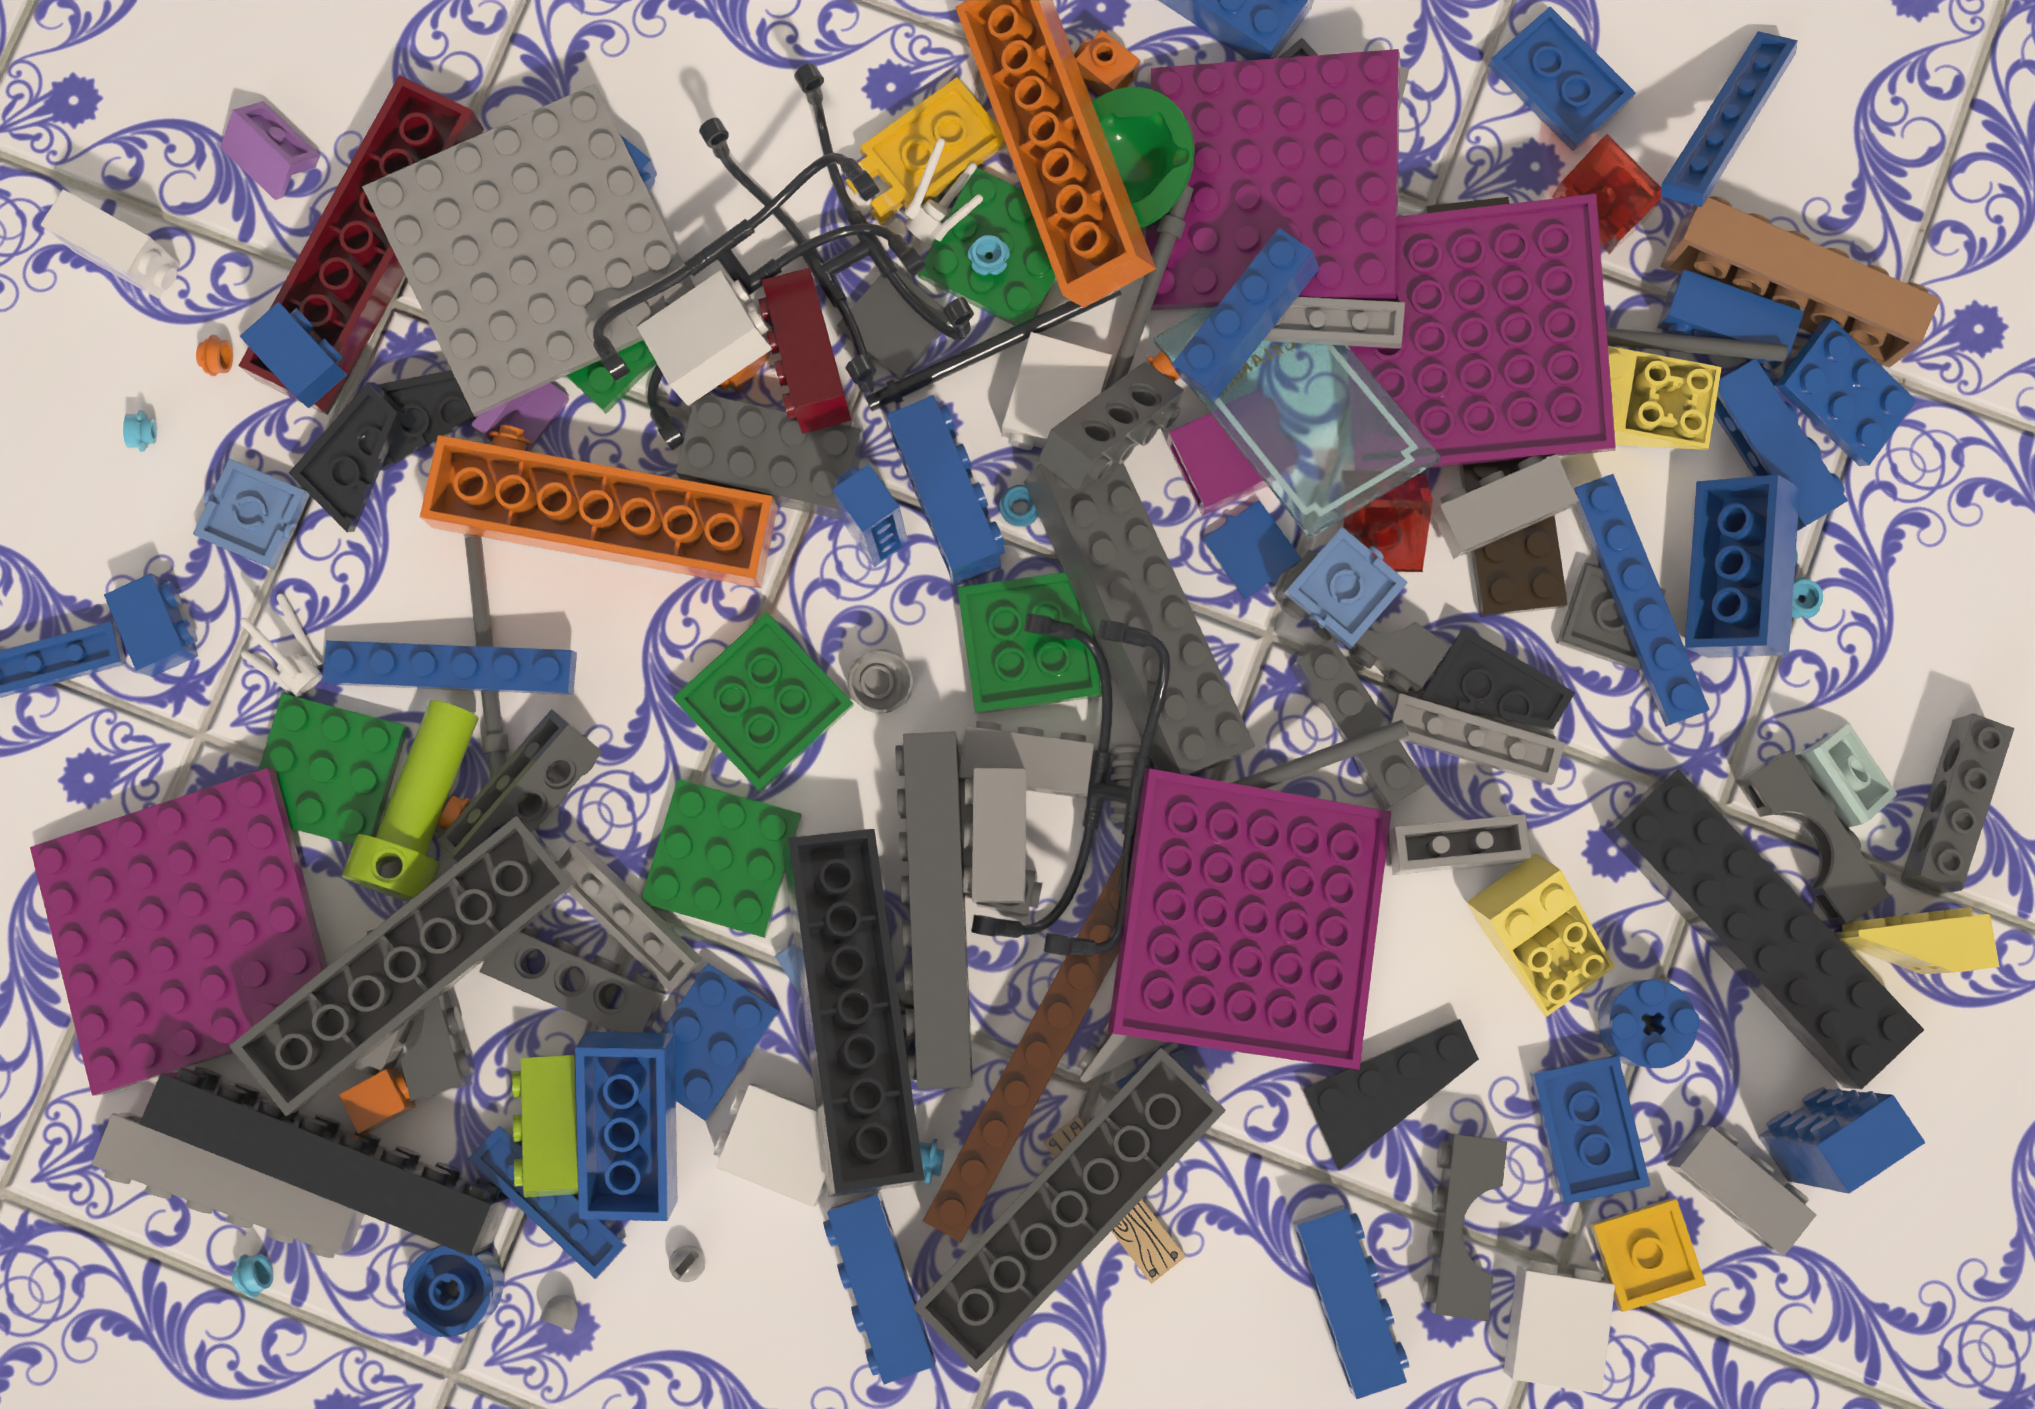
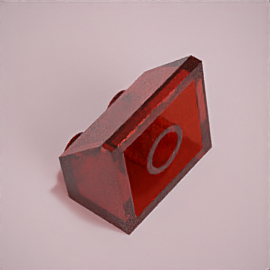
M1608 134L1561 181L1552 195V198L1555 199L1596 194L1600 248H1603L1609 255L1645 223L1664 197H1661L1662 187Z
M1342 472L1339 500L1384 473ZM1396 473L1338 508V530L1343 527L1368 549L1371 546L1378 549L1384 556L1382 561L1396 572H1423L1433 503L1427 474Z

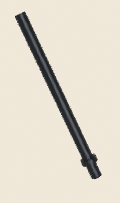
M1118 289L1085 308L1070 300L897 382L894 379L886 382L887 387L865 396L866 401L872 412L894 401L898 405L904 402L903 397L1029 339L1031 332L1042 333L1121 296L1122 293Z

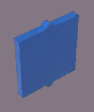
M1257 501L1235 517L1232 515L1228 516L1224 525L1202 540L1244 599H1247L1268 583L1276 584L1281 574L1292 568L1302 559L1260 501Z

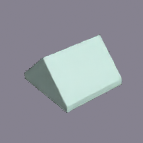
M1850 723L1841 726L1797 754L1803 757L1812 770L1811 779L1819 791L1827 793L1835 803L1837 808L1835 814L1844 828L1862 825L1870 821L1897 795Z

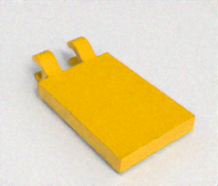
M958 77L860 146V154L864 159L857 163L863 170L868 172L872 179L878 175L889 188L888 191L879 195L870 203L873 208L870 213L880 226L888 222L902 206L907 209L911 204L931 153L939 138L945 140V145L922 204H925L928 199H934L952 186L970 163H976L978 167L1007 146L1000 127ZM846 179L845 183L855 195L858 194L854 185L849 179Z

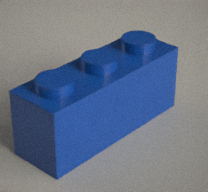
M1684 269L1672 282L1657 328L1668 331V334L1788 345L1786 359H1788L1804 311ZM1744 358L1747 359V363L1754 360L1750 358ZM1757 359L1761 367L1763 366L1767 369H1776L1783 363L1781 361Z

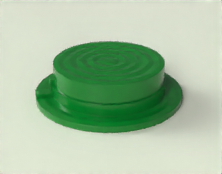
M1126 87L1105 93L1093 100L1092 103L1140 228H1144L1164 216L1183 194L1193 170L1195 145L1193 133L1186 116L1172 100L1152 89Z

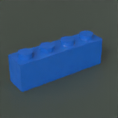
M1279 228L1172 363L1181 380L1214 403L1318 272L1319 266L1313 250Z
M1754 359L1719 380L1714 416L1754 477L1780 475L1800 487L1797 531L1846 503L1848 499L1844 495L1845 489L1839 477L1832 472L1830 473L1822 461L1819 446L1812 438L1805 435L1798 424L1799 419L1795 409L1788 402H1784L1775 388L1776 383L1771 372L1767 368L1761 367L1757 359Z
M869 464L860 470L857 466L852 467L838 477L836 480L837 486L832 489L844 525L875 568L909 544L900 506Z
M879 1191L829 1209L827 1211L829 1220L823 1221L825 1233L831 1247L838 1245L843 1259L842 1263L837 1264V1268L844 1289L852 1288L857 1305L851 1307V1311L858 1332L866 1331L871 1348L865 1350V1354L872 1375L880 1374L883 1385L935 1367L936 1358L923 1319L912 1308L917 1301L881 1192Z
M1340 1205L1293 1221L1350 1393L1357 1400L1407 1383L1403 1370L1410 1367L1402 1343L1400 1341L1393 1342L1388 1326L1395 1324L1386 1298L1379 1300L1373 1283L1380 1281L1372 1256L1364 1257L1359 1240L1364 1239L1365 1234L1357 1213L1349 1214L1348 1208Z

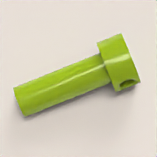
M438 700L429 701L376 837L357 835L341 874L343 878L365 888L407 902L435 881L441 864L426 856V853L479 718L475 714ZM389 862L402 864V871L395 878L387 879L380 876V871L385 864Z

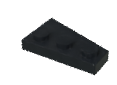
M452 370L377 384L404 411V415L380 470L385 471L436 442L438 435L446 436L477 418L473 415Z
M375 382L366 383L289 471V474L347 533L354 532L404 415V411Z
M1462 627L1419 699L1438 705L1554 729L1576 692L1467 628Z

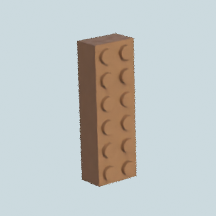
M1717 196L1708 197L1702 207L1694 205L1679 223L1660 267L1678 275L1685 269L1804 311L1799 328L1812 334L1823 320L1833 319L1878 363L1889 368L1922 344L1941 299L1930 294L1927 288L1920 284L1904 283L1889 276V273L1881 267L1874 265L1866 266L1856 262L1840 249L1824 248L1811 242L1810 238L1801 232L1783 230L1772 225L1768 218L1755 213L1747 214L1735 209L1729 201Z

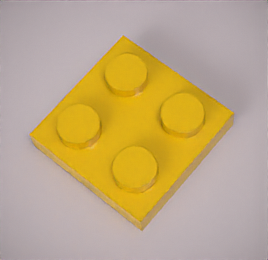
M1666 1199L1589 1224L1608 1281L1615 1285L1614 1299L1619 1311L1625 1312L1706 1286L1677 1199Z

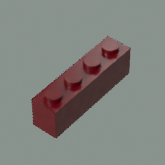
M810 267L761 280L766 297L758 299L765 323L772 322L773 328L769 329L766 333L772 348V355L778 353L781 355L782 360L774 362L780 386L788 385L790 392L782 394L788 418L793 419L797 417L802 434L852 421Z

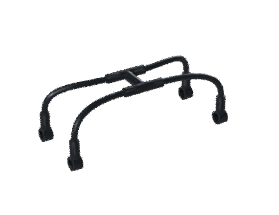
M808 63L795 72L794 79L806 94L808 103L813 107L824 155L834 152L822 105L823 94L821 86L824 83V77L814 63ZM711 118L704 122L699 128V134L706 145L712 149L714 156L720 159L725 168L741 185L766 206L772 199L730 157V149L726 142L729 132L720 118ZM837 164L828 165L830 178L837 196L848 215L847 221L849 224H868L861 211L856 210L842 181ZM781 208L773 213L798 245L810 240L805 238L800 229ZM861 234L857 235L860 242L825 262L816 248L805 253L802 257L807 266L810 267L812 274L830 300V303H832V306L838 308L850 333L857 357L849 361L845 369L859 389L870 394L874 391L875 382L873 376L877 369L867 354L858 325L846 303L847 297L834 278L835 275L870 256L883 278H888L892 286L909 306L932 327L954 340H963L967 337L971 330L969 320L974 316V312L966 299L960 297L951 301L943 309V313L952 327L929 311L902 282L896 273L897 268L877 236Z
M830 153L818 158L807 166L748 221L744 219L699 251L698 254L685 261L684 267L652 286L621 301L602 314L593 327V346L610 375L616 382L631 371L609 338L604 336L606 326L622 313L669 289L691 274L695 276L716 260L720 262L733 282L740 281L749 295L763 286L761 280L777 276L782 272L781 268L805 253L831 241L853 235L871 234L886 239L890 249L896 254L912 277L927 267L917 251L910 247L901 235L895 234L888 228L880 225L854 224L818 235L796 246L776 260L770 259V261L750 275L747 273L731 249L754 234V229L778 210L802 185L821 169L831 164L840 165L841 171L854 185L865 202L880 192L868 172L863 170L853 158H848L840 153ZM657 364L651 375L647 392L648 405L651 410L650 417L657 426L658 432L671 450H674L683 443L685 437L674 424L665 408L659 405L658 388L663 373Z
M1027 613L1024 631L1066 640L1074 638L1089 649L1098 668L1102 691L1101 730L1098 750L1094 751L1082 820L1084 832L1069 883L1061 899L1047 916L1032 924H1022L1020 921L974 915L971 932L993 937L1019 938L1021 935L1039 933L1053 925L1065 912L1079 887L1089 858L1094 831L1099 827L1103 800L1126 803V813L1122 827L1124 841L1118 911L1111 935L1107 940L1096 943L1093 939L1046 933L1044 952L1064 956L1093 957L1095 954H1103L1112 950L1123 936L1124 910L1145 769H1150L1152 759H1149L1169 682L1170 656L1165 644L1157 637L1151 635L1149 631L1131 627L1121 622L1101 620L1098 638L1139 647L1150 646L1157 652L1159 657L1158 681L1142 736L1138 757L1135 756L1130 786L1106 783L1111 753L1108 751L1113 710L1111 677L1106 658L1097 642L1084 631L1075 628L1073 624L1055 620L1048 616Z

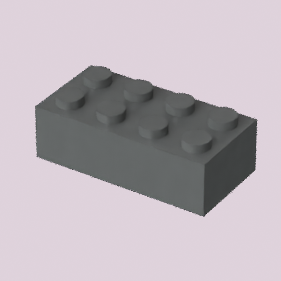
M705 394L693 402L676 474L681 480L773 496L777 506L843 520L832 489L837 486L836 480L839 476L852 467H859L865 441L860 428L838 424L802 434L797 417L789 419L787 412Z

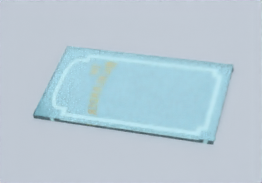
M1216 307L1204 308L1153 337L1154 343L1173 363ZM1262 341L1214 403L1188 385L1309 539L1440 461L1441 456L1350 348L1345 345Z

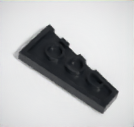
M1457 1019L1360 1062V1070L1344 1069L1302 1088L1301 1091L1336 1169L1340 1171L1478 1061L1479 1058L1461 1019Z

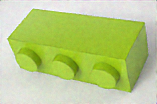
M574 1055L521 1058V1071H512L513 1098L521 1097L522 1114L513 1115L514 1142L522 1141L523 1159H514L515 1186H523L525 1198L579 1194Z

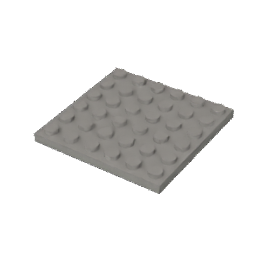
M595 84L362 186L475 417L601 360L593 346V327L599 317L621 301L663 280L685 266ZM688 276L676 285L627 310L612 320L604 329V336L609 338L616 351H621L644 340L637 326L695 288L691 277Z

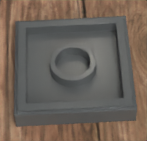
M897 270V275L910 292L935 316L950 325V322L943 313L944 307ZM882 274L850 309L860 330L867 354L898 380L906 376L942 334L918 315L900 296L888 278H883ZM842 318L836 325L837 330L852 341L848 328Z
M1584 563L1581 567L1557 644L1638 671L1641 669V665L1601 567ZM1661 589L1663 596H1665L1666 590Z

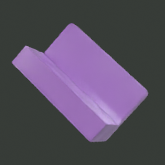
M264 101L234 109L221 142V149L274 200L284 197L292 175L315 168L320 158V154Z
M549 383L477 416L471 425L482 437L491 443L493 438L489 437V434L493 431L499 433L500 425L525 430L524 438L531 441V445L526 447V451L530 452L568 403L569 397L565 392Z

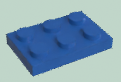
M1551 6L1495 54L1488 64L1509 88L1573 152L1631 101L1636 94Z
M1833 319L1821 322L1775 385L1858 466H1870L1917 401Z
M710 963L705 965L660 1032L675 1033L676 1102L704 1121L709 1119L780 1012L773 1005Z
M1613 1055L1530 1073L1561 1204H1571L1650 1186L1619 1056Z

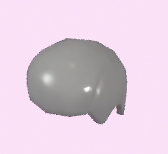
M887 649L868 651L857 658L850 667L847 680L852 699L864 710L879 714L892 712L905 704L911 696L914 684V677L908 662L900 654Z

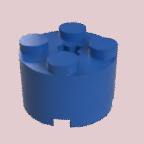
M1636 980L1618 985L1604 997L1598 1009L1599 1036L1604 1048L1611 1056H1619L1621 1063L1634 1067L1664 1068L1679 1062L1691 1050L1700 1026L1699 1015L1686 994L1673 984L1662 980ZM1643 1016L1651 1017L1650 1025L1652 1029L1650 1032L1643 1031L1646 1025L1642 1020Z
M443 1245L435 1247L420 1255L411 1264L404 1277L402 1293L404 1292L405 1310L408 1318L418 1329L431 1336L450 1337L466 1333L485 1322L495 1312L502 1297L505 1275L497 1260L487 1249L468 1256ZM452 1280L457 1282V1291L460 1293L454 1297L449 1294L452 1287L448 1282Z

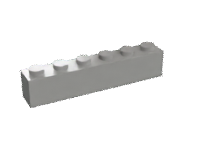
M131 1113L111 1114L92 1162V1166L106 1170L105 1178L123 1184H130L131 1180L147 1185L145 1192L156 1197L170 1199L172 1195L187 1200L186 1207L201 1213L211 1214L213 1209L228 1215L226 1221L239 1227L252 1228L253 1224L269 1229L267 1236L280 1242L293 1243L294 1239L310 1244L308 1251L318 1256L334 1258L335 1254L339 1255L352 1249L364 1217L363 1213L139 1124L142 1117Z

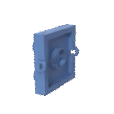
M229 458L215 488H209L204 496V503L207 505L193 535L274 570L288 540L292 537L293 529L297 527L296 523L310 494L303 489ZM214 493V498L210 501V497Z
M1341 527L1284 594L1310 615L1309 619L1318 622L1321 629L1323 627L1326 628L1351 649L1408 582L1382 561L1384 556L1378 549L1373 546L1368 549L1346 529Z

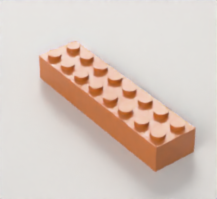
M966 0L956 6L957 14L1062 295L1085 308L1156 269L1053 0Z
M438 435L419 517L434 529L762 588L778 507L773 496Z

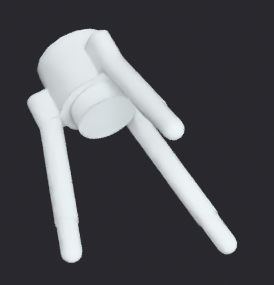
M943 138L937 140L913 201L904 212L910 217L905 223L908 230L927 244H932L935 239L941 241L953 226L983 201L982 195H976L945 221L948 216L945 209L977 169L976 163H970L939 203L928 199L925 204H922L945 145Z
M281 593L277 595V601L305 656H300L297 652H294L285 657L245 617L241 618V625L279 664L277 666L279 672L247 650L242 651L241 656L278 683L287 694L293 693L296 697H300L313 689L321 681L323 674L318 669L324 663L314 653L285 595Z

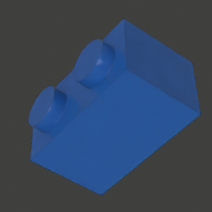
M278 302L239 337L286 388L307 408H310L347 376L344 370L337 364L343 357L325 338L318 343L309 334L315 327L297 308L290 313Z
M150 573L104 594L137 672L154 677L198 657L193 644L197 642V635L191 623L181 616L177 606L181 604V598L171 581L167 582Z

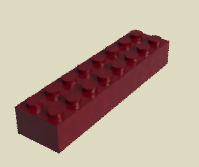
M400 75L270 307L271 309L279 302L290 313L297 308L315 327L309 334L318 343L325 338L343 357L337 364L344 370L347 376L311 406V408L326 415L330 413L405 275L362 186L478 136L484 131L473 110ZM248 347L238 366L254 380L299 401Z

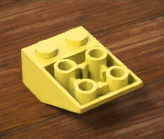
M1608 346L1615 444L1621 446L1707 450L1710 443L1722 367Z
M1537 853L1467 902L1487 938L1546 1017L1615 968L1561 869Z
M1972 907L1854 921L1842 925L1843 932L1834 933L1846 947L1919 974L1955 973L2000 967L1990 914L1973 915Z

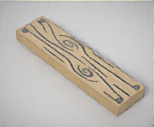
M1077 1115L1043 1143L1054 1158H1056L1086 1125ZM1143 1200L1111 1231L1151 1284L1186 1257Z

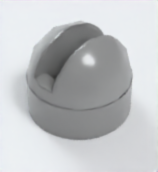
M691 1245L678 1248L673 1252L669 1260L670 1273L680 1282L696 1280L703 1273L706 1265L705 1256L702 1251ZM691 1254L696 1260L681 1275L677 1268Z
M558 1295L546 1303L539 1319L573 1331L578 1319V1307L570 1297Z

